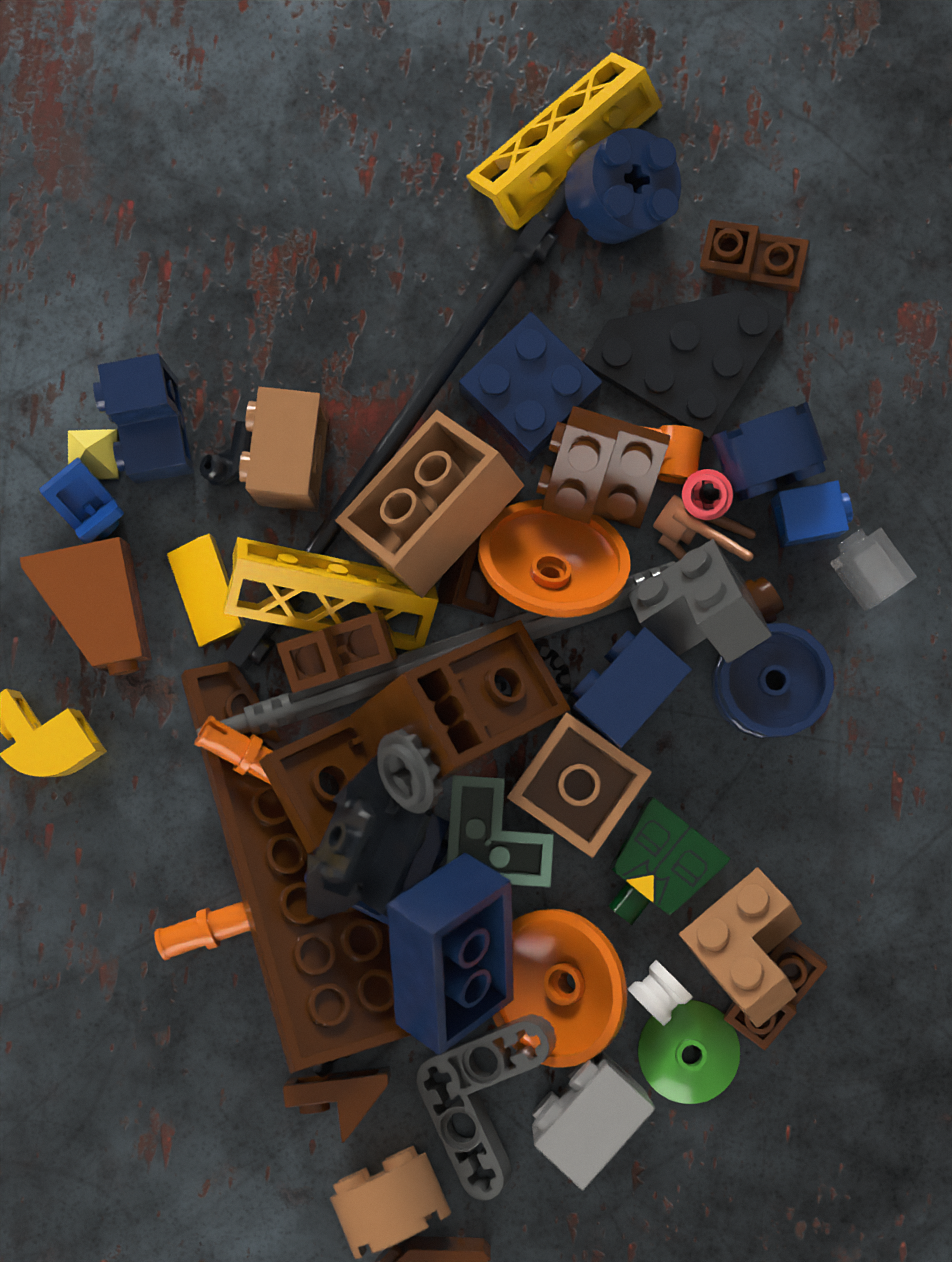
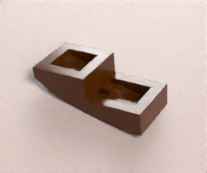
M382 610L276 644L292 693L392 662L398 658Z

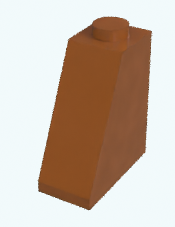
M120 537L20 557L21 568L92 667L102 670L108 669L109 676H118L139 671V662L152 660L129 543Z

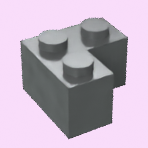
M711 539L699 548L689 551L681 560L658 575L646 579L637 589L628 594L642 627H646L677 656L708 638L725 661L730 663L773 636L742 576L714 539Z

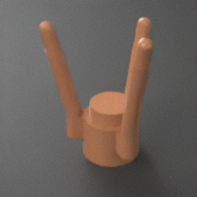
M676 494L666 504L653 525V528L663 534L658 543L671 551L678 560H681L687 553L679 542L683 541L690 545L698 533L709 540L714 539L717 545L745 561L753 559V553L704 523L706 521L749 539H753L756 536V532L753 529L724 516L713 520L698 519L687 511L682 498Z

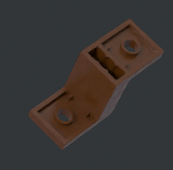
M518 620L404 672L350 716L265 755L259 760V763L309 854L319 848L338 803L332 801L335 796L327 794L319 784L320 772L331 774L337 780L340 792L367 765L371 758L377 756L378 745L385 735L401 729L409 735L417 734L421 740L422 747L424 749H431L433 764L440 767L436 777L442 783L485 754L563 715L570 710V707L521 620ZM495 675L501 676L508 681L512 691L511 697H507L498 691L494 681Z

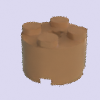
M414 1145L385 1158L386 1160L381 1162L384 1167L383 1171L370 1176L366 1167L338 1180V1183L333 1185L336 1194L331 1196L330 1200L355 1259L363 1257L367 1251L365 1244H369L373 1254L428 1228L426 1221L433 1218L431 1213L437 1211L440 1220L451 1214L449 1205L426 1152L418 1155Z

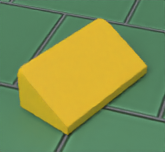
M209 533L167 553L198 646L202 647L239 634L245 626L243 618L224 613V603L230 581L215 538Z

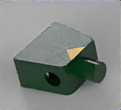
M648 797L610 865V869L625 880L626 883L608 907L631 925L634 924L650 902L666 914L671 915L716 875L731 858L657 799Z

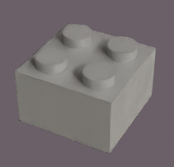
M604 1051L587 1062L572 1066L566 1075L570 1079L567 1086L558 1096L553 1091L549 1092L532 1112V1115L536 1118L532 1124L534 1146L582 1190L655 1110L646 1090Z

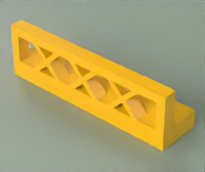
M613 52L468 174L466 177L472 187L492 199L505 223L515 231H518L547 205L566 178L572 164L576 162L585 150L616 131L628 128L637 129L662 107V103L646 69ZM613 74H620L611 82L603 84ZM581 107L574 114L565 116L572 109ZM544 138L539 144L529 147L536 140ZM508 169L494 182L490 181L498 172Z
M237 537L232 555L233 571L224 603L225 614L317 631L344 622L337 610L354 601L366 604L371 613L379 611L378 607L385 608L382 611L386 623L388 619L401 612L420 615L414 635L394 632L388 623L387 626L395 648L411 651L425 646L439 601L435 585L421 598L382 567ZM243 579L265 583L273 594L258 604L238 600ZM278 586L286 587V588L283 589V590H280ZM305 591L315 593L323 606L305 614L295 612L288 599ZM328 596H329V597H334L335 599H333L332 601H330V599L328 598Z

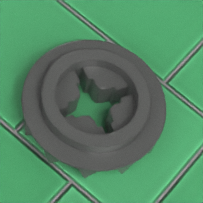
M401 729L385 735L378 745L377 759L380 777L389 794L403 808L413 813H423L438 804V794L443 790L442 783L436 777L440 767L433 764L431 749H424L422 747L421 740L417 734L409 735Z

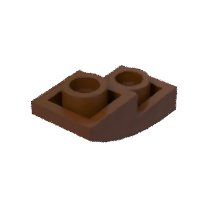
M710 219L700 269L748 284L800 293L810 250V242L807 239L760 233L759 226Z
M792 934L773 948L767 956L787 977L797 995L758 1029L734 1001L724 1015L726 1022L764 1051L796 1014V1005L828 967L825 959Z

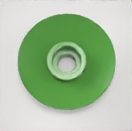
M689 1000L686 1004H678L671 1011V1020L665 1026L653 1015L650 1016L639 1037L638 1059L646 1080L660 1095L678 1103L697 1104L715 1098L730 1085L736 1075L740 1062V1044L734 1027L724 1020V1014L708 1003ZM694 1045L700 1049L699 1059L691 1064L684 1062L682 1059L683 1050L687 1046Z

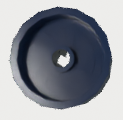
M787 623L767 624L773 636L730 663H727L719 654L711 674L712 697L721 716L737 731L756 738L790 736L811 727L827 710L834 691L833 665L824 646L808 631ZM772 673L777 675L779 683L774 685L777 690H772L766 685V675Z

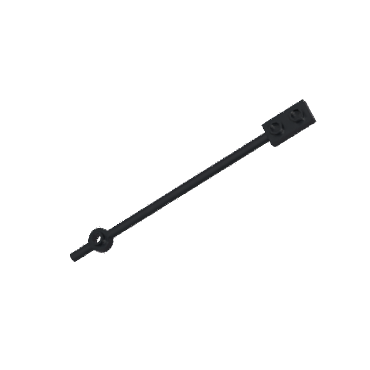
M566 178L542 212L539 211L525 227L509 259L303 551L321 555L327 552L342 530L335 520L393 458L526 267L531 265L537 258L544 262L552 253L560 238L554 231L557 223L568 209L565 198ZM278 586L280 590H283V589L286 588V587ZM270 590L263 600L273 595ZM302 592L288 599L295 612H299L304 604V600L300 598ZM249 619L224 656L245 670H248L252 663L260 666L275 645V641L271 639V636L280 624Z

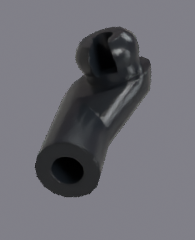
M244 421L235 422L231 448L218 455L212 456L208 454L202 459L200 473L211 484L218 486L227 485L239 478L242 452H250L252 432L246 431Z

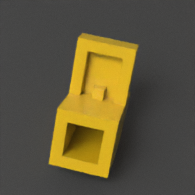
M6 688L0 692V732L7 740L14 738L16 741L15 744L2 751L0 756L15 770L30 776L61 777L79 771L107 752L80 710L67 708L41 725L20 691Z

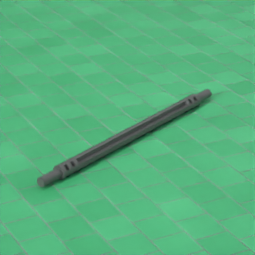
M672 561L628 576L627 583L619 597L610 605L597 612L576 617H550L525 611L397 655L398 658L392 662L349 674L340 679L295 693L291 691L244 707L245 713L219 722L243 735L252 732L253 735L257 736L376 695L404 672L518 620H521L533 641L633 607L628 594L637 589L646 579L658 575L676 562ZM201 728L196 729L197 735Z

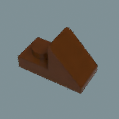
M390 1066L329 1073L324 1078L319 1075L289 1078L283 1086L285 1108L299 1106L300 1114H314L330 1110V1103L337 1102L341 1140L344 1143L388 1086L391 1078Z

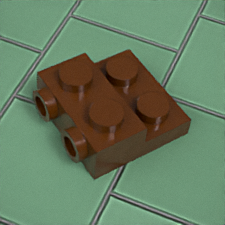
M573 406L567 424L557 421L548 451L558 455L554 466L544 465L536 493L545 495L542 510L587 524L590 523L592 514L640 529L671 435Z

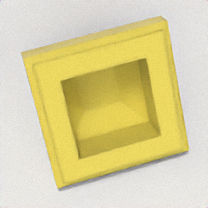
M118 430L68 431V465L79 457L98 480L119 479V470L113 451V443L119 442Z

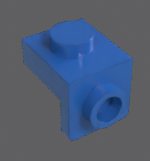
M79 457L39 488L41 494L75 530L78 538L84 544L90 543L93 539L99 541L109 536L119 525L118 519L124 514L117 500Z

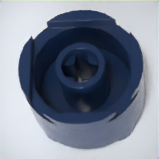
M628 128L612 133L585 150L567 172L565 198L568 209L574 220L579 218L589 230L586 233L600 242L610 244L626 242L661 225L675 215L679 207L681 175L676 162V149L668 139L658 138L641 129Z
M808 402L740 424L739 429L730 432L725 430L711 436L723 474L731 483L733 493H737L739 501L777 489L778 486L775 478L783 476L785 484L788 485L826 471L823 461L828 459Z

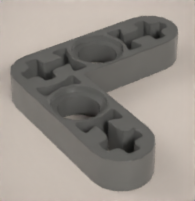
M526 1015L455 1044L440 1056L436 1053L421 1064L417 1071L416 1082L422 1099L463 1188L475 1199L484 1201L498 1196L511 1179L512 1172L509 1158L478 1090L535 1068L551 1055L556 1046V1034L550 1022L542 1016ZM526 1033L528 1036L537 1035L541 1043L535 1050L532 1046H526L511 1055L509 1046L518 1042ZM476 1047H487L495 1053L498 1060V1067L495 1072H485L476 1065L474 1060ZM437 1071L440 1073L448 1072L452 1080L447 1085L445 1082L436 1083L433 1074ZM458 1094L461 1095L462 1099H458L448 1108L445 1107L444 1102L449 1097L453 1100ZM454 1113H465L473 1119L476 1126L475 1136L467 1138L455 1131L452 1124ZM479 1143L484 1145V1148L479 1153H477V1150L473 1151L471 1155L466 1153L475 1148ZM480 1166L484 1169L492 1168L495 1176L491 1181L487 1176L480 1178L476 1170Z

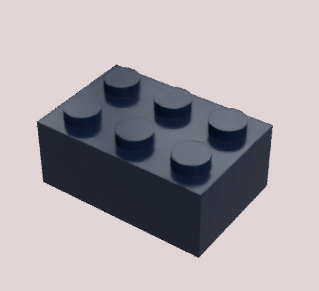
M465 852L387 904L396 1024L440 1056L514 1000L511 880Z

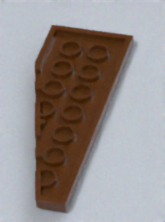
M232 661L184 670L181 675L195 730L201 728L210 715L215 717L216 720L222 721L245 713L244 707L260 702L236 664ZM275 729L257 735V737L263 739L262 745L272 751L288 745L286 739L281 740ZM252 732L244 735L249 738L252 735ZM200 746L289 1072H297L412 1036L399 1027L395 1020L389 925L352 907L345 911L331 914L323 919L307 914L306 882L304 876L307 870L309 854L272 785L248 772L244 775L239 774L233 770L234 764Z

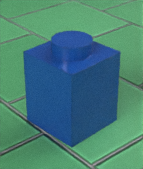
M838 480L780 491L770 500L780 548L840 537L849 530L848 522L853 520V510L849 495L846 492L841 493Z

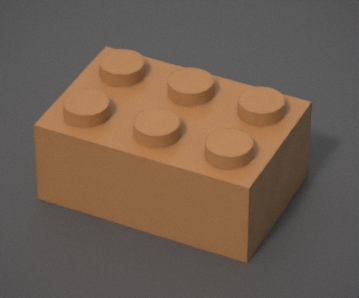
M436 410L339 515L335 522L367 555L419 597L423 598L525 485L497 450Z

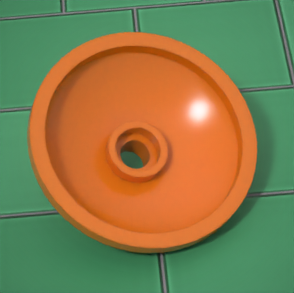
M544 499L528 500L504 508L481 533L478 560L486 580L501 596L527 611L550 617H576L591 614L614 602L622 593L627 583L631 564L628 548L617 530L599 515L592 514L590 523L587 524L542 510Z
M542 909L516 918L512 921L514 1000L492 1016L496 1026L499 1027L526 1015L542 1016L550 1022L555 1030L556 1046L551 1055L541 1065L559 1068L571 1067L593 1059L612 1043L621 1028L625 1016L627 985L617 952L600 929L584 917L570 911ZM568 973L574 978L575 989H572L567 982ZM526 1033L518 1042L511 1046L515 1050L532 1046L535 1050L541 1041L537 1035L528 1036Z

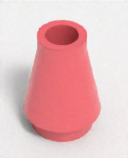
M699 470L693 473L683 486V504L687 511L698 519H717L724 515L731 506L733 500L731 483L722 473L716 470ZM706 484H713V487L719 490V498L717 500L709 501L705 498L703 490Z

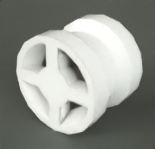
M657 960L649 966V975L643 981H634L628 988L631 994L663 1026L671 1020V1011L678 1004H686L693 997Z

